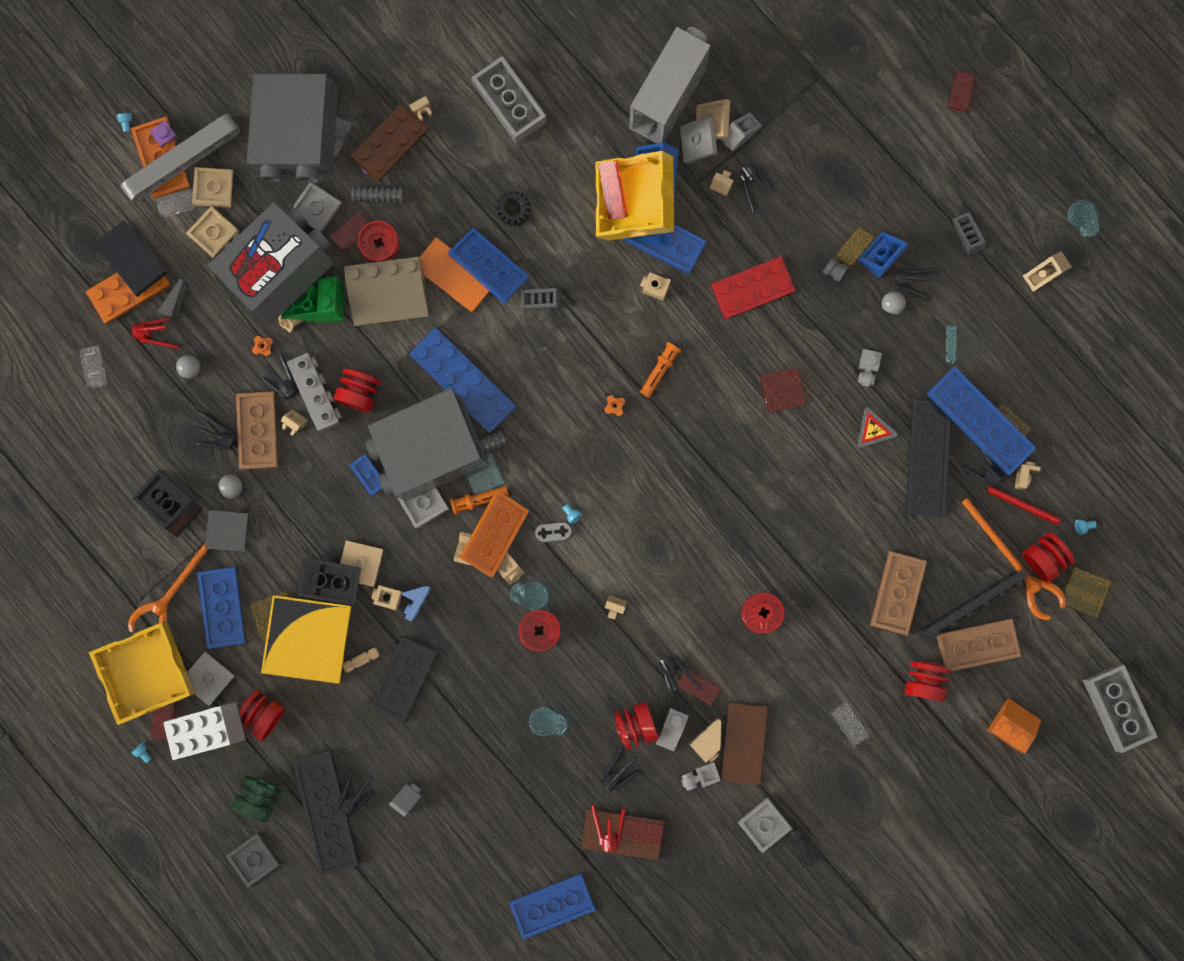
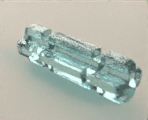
M950 325L946 328V334L948 335L946 337V352H948L946 362L955 363L957 361V354H955L957 352V326Z

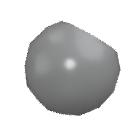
M892 291L884 295L881 304L885 311L892 314H900L905 309L906 300L901 293Z
M184 355L177 361L176 370L183 378H193L200 371V362L193 355Z
M231 474L222 477L218 485L222 495L230 499L239 496L243 488L242 481L237 476Z

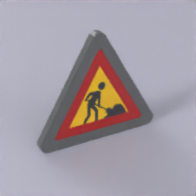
M865 408L857 443L859 448L898 436V433L871 408Z

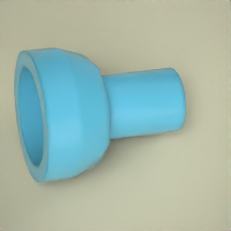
M132 113L117 114L118 121L122 123L123 132H130L129 122L132 121Z
M568 504L562 508L568 515L567 519L571 525L582 517L580 511L573 510Z
M1081 519L1075 521V530L1078 535L1087 533L1088 529L1096 528L1095 521L1086 522Z
M144 742L131 752L136 757L140 756L145 763L152 759L146 752L147 747Z

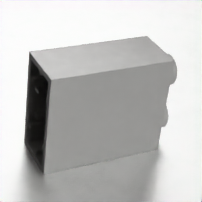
M676 27L630 106L629 129L656 144L665 142L706 71L711 45L706 43L708 37L702 31L694 27H688L686 31Z

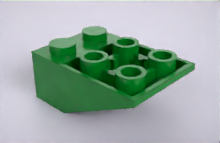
M337 277L320 278L281 314V318L323 323L343 321L345 286Z

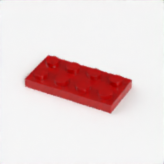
M781 256L711 284L725 320L796 291Z

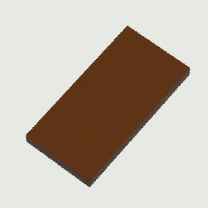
M728 703L721 781L760 785L767 707Z
M587 809L581 849L658 860L664 820L625 815L621 844L618 845L617 851L607 852L603 851L602 845H599V836L593 811ZM597 811L603 837L604 834H608V818L612 819V833L616 834L617 837L621 814Z

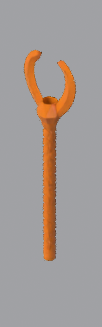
M968 498L963 500L961 503L973 515L974 519L985 530L1016 570L1024 569L1022 564L1016 559L992 527L989 526L988 522L985 521ZM1024 569L1028 574L1024 578L1027 588L1028 606L1036 617L1049 620L1051 616L1042 613L1038 609L1034 593L1041 588L1051 591L1058 597L1061 609L1065 608L1066 604L1064 593L1053 583L1047 584L1043 580L1034 578Z
M206 542L163 598L145 604L132 613L128 624L129 631L134 632L136 620L151 610L159 616V623L167 622L168 603L209 550L205 548Z

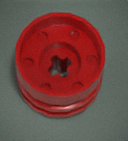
M372 221L364 225L359 232L358 246L365 259L369 262L394 260L398 255L400 249L399 238L393 227L388 223ZM382 241L384 246H380L378 249L375 243Z
M343 369L342 374L350 377V379L340 378V381L347 385V387L337 388L333 400L356 410L371 413L375 401L368 397V394H378L379 391L371 386L381 387L382 382L368 373L359 370Z
M1047 532L1044 538L1041 537L1038 540L1040 548L1032 544L1022 552L1029 567L1047 584L1059 576L1057 568L1065 571L1068 569L1067 565L1072 566L1075 563V559L1066 544L1052 532Z
M757 593L750 596L743 603L741 618L744 625L750 631L770 633L782 624L784 607L775 595ZM762 607L764 610L768 611V614L765 615V619L763 618V616H759L758 612L761 611Z
M536 610L530 612L522 619L519 624L518 634L520 641L526 648L531 651L540 652L548 650L556 644L560 635V626L554 615L548 611ZM535 626H536L537 628H539V627H542V628H543V630H542L543 635H542V636H541V635H537V636H536V635L534 634V633H535V629H534Z
M910 661V666L918 668V672H908L909 675L916 677V681L906 682L904 694L945 702L947 689L940 687L939 684L940 682H949L950 679L942 678L941 674L951 675V669H947L941 664L927 661Z
M257 689L243 702L238 712L241 724L243 723V730H247L253 725L251 735L262 742L278 724L284 714L285 707L275 700L267 706L268 695H264L261 698L262 691Z
M646 701L634 705V715H630L627 708H624L625 718H621L619 711L614 712L615 725L620 740L627 748V751L632 749L630 740L634 739L636 747H639V737H643L646 744L659 740Z

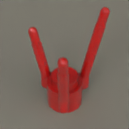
M169 317L133 324V338L140 339V343H151L179 349L178 345L147 338L151 336V331L167 329L166 325H150L170 321Z
M592 805L599 836V845H602L603 851H617L618 845L621 844L626 810L622 809L617 837L616 834L612 833L611 818H608V834H604L603 837L596 807Z

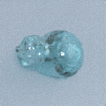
M1079 200L1073 203L1067 213L1068 220L1073 226L1080 229L1082 236L1094 237L1100 227L1094 204L1087 200Z
M539 582L516 583L509 592L514 602L532 611L542 610L547 605L549 598L547 588Z
M546 707L536 708L529 718V727L537 736L562 735L569 726L564 716Z

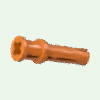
M669 342L666 343L667 347L662 355L658 356L657 365L643 388L639 391L648 398L651 397L667 368L673 366L672 362L677 354L682 351Z
M506 485L472 496L471 494H465V497L455 500L451 498L450 502L454 515L468 509L471 511L475 509V506L489 503L496 491H500L509 497Z

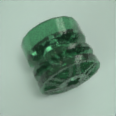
M244 775L242 781L247 785L240 784L239 789L246 794H236L231 804V809L251 819L269 822L274 809L267 805V802L277 803L278 799L273 795L279 796L282 790L260 777Z

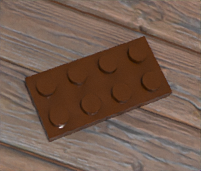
M400 104L350 155V159L380 182L429 131V127Z

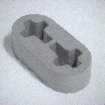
M566 523L543 524L535 530V536L540 542L562 541L568 539L571 535V528ZM561 526L568 529V533H565L564 537H561L559 533L554 534V531L560 530ZM545 528L546 531H552V534L546 535V538L542 539L538 532Z

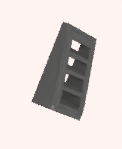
M970 212L952 219L968 256L986 248V241ZM969 221L968 224L960 226L961 223ZM972 227V230L967 231L965 233L963 232L964 230H967ZM975 235V237L969 240L967 239L968 237Z
M178 280L159 308V314L177 319L188 287L185 281Z
M558 288L520 290L521 309L561 308V290ZM528 294H531V304H528ZM535 294H538V304H536ZM543 294H546V303L543 304ZM551 294H553V303H551Z

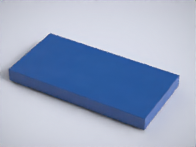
M674 224V232L622 239L688 275L707 243L706 240Z
M474 227L448 252V255L504 304L530 278L527 273Z
M237 567L197 572L207 649L247 643Z
M582 873L509 901L522 939L596 911Z

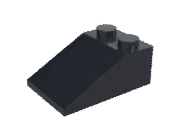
M160 470L133 497L146 512L176 538L203 510Z
M302 557L295 595L354 606L361 567Z

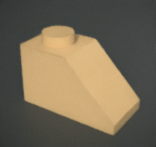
M1061 251L1023 275V277L1034 292L1072 266Z
M717 718L689 744L705 762L708 760L712 762L719 756L721 721Z

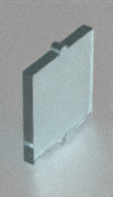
M491 453L485 455L489 465L466 474L474 495L492 490L504 484Z

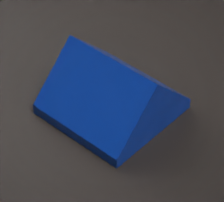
M882 231L858 260L880 279L905 251L908 243Z

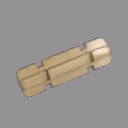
M376 648L368 650V653L364 652L352 658V661L344 662L343 668L346 672H350L355 667L358 668L370 662L371 659L378 658L380 656Z

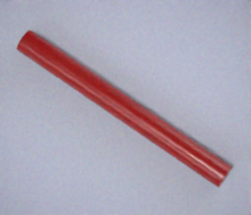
M991 485L987 490L988 493L1056 525L1060 522L1061 518Z

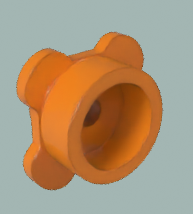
M256 336L252 352L256 355L260 353L269 356L273 340Z
M612 395L608 396L605 412L621 416L625 399L614 398Z

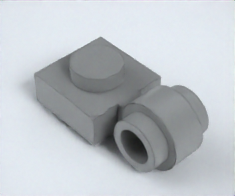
M866 349L862 350L858 369L865 371L859 373L858 383H861V386H873L875 375L872 372H878L882 353Z
M714 762L695 768L697 775H693V772L681 775L682 785L684 788L686 787L687 791L698 787L697 783L699 781L702 787L721 781Z

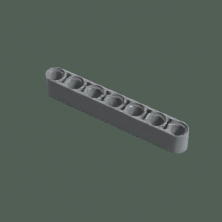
M229 114L219 117L126 179L121 184V188L132 202L140 201L237 136L240 128Z

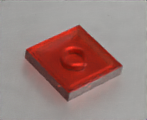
M797 368L759 376L767 413L806 405Z

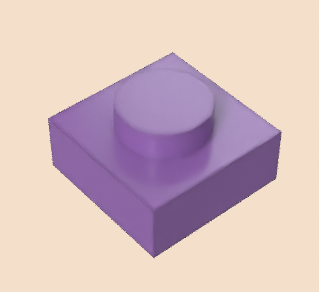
M166 121L150 130L162 148L177 138Z

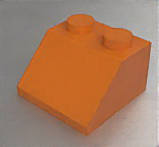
M1008 698L987 731L1018 752L1026 753L1036 737L1041 719Z

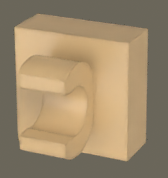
M426 96L409 105L413 115L418 116L420 121H424L421 116L423 112H427L430 117L432 116L431 106Z
M724 170L722 175L716 172L710 189L727 196L734 181L729 178L731 173Z
M292 409L283 416L281 420L284 423L282 429H286L289 426L292 429L290 434L294 435L306 425L308 420Z
M609 595L605 608L610 609L608 618L615 620L617 612L623 614L627 601Z

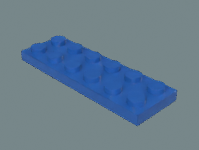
M436 327L409 353L445 391L452 388L461 395L468 413L489 434L516 408Z
M955 366L927 393L1007 476L1011 475L1036 449Z

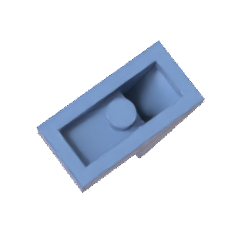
M425 586L401 593L414 601L413 604L409 603L404 611L407 614L405 619L414 622L432 588Z

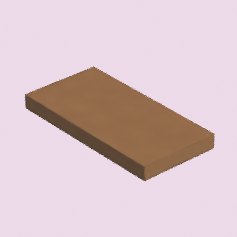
M275 392L236 394L239 470L278 468Z
M892 551L888 552L870 626L908 636L927 561Z
M1013 619L945 632L937 636L943 666L951 669V671L1021 657Z

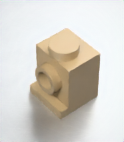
M649 272L648 277L644 276L640 285L643 287L642 293L663 301L671 280ZM657 282L658 286L652 287L651 283Z
M378 585V589L375 588L372 594L373 604L398 610L402 597L401 593L403 592ZM385 594L390 595L389 601L384 600Z

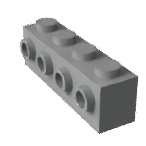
M306 353L288 361V367L317 431L323 433L340 425L339 419L342 416L338 408L334 409L332 404L334 400L330 390L326 391L324 384L327 383L323 374H319L316 367H319L316 358Z

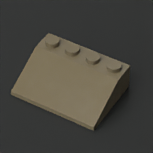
M420 257L344 266L346 288L354 326L429 317L424 265Z

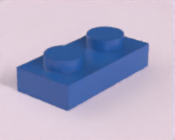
M366 454L350 464V467L371 496H374L383 489L379 480L380 474Z

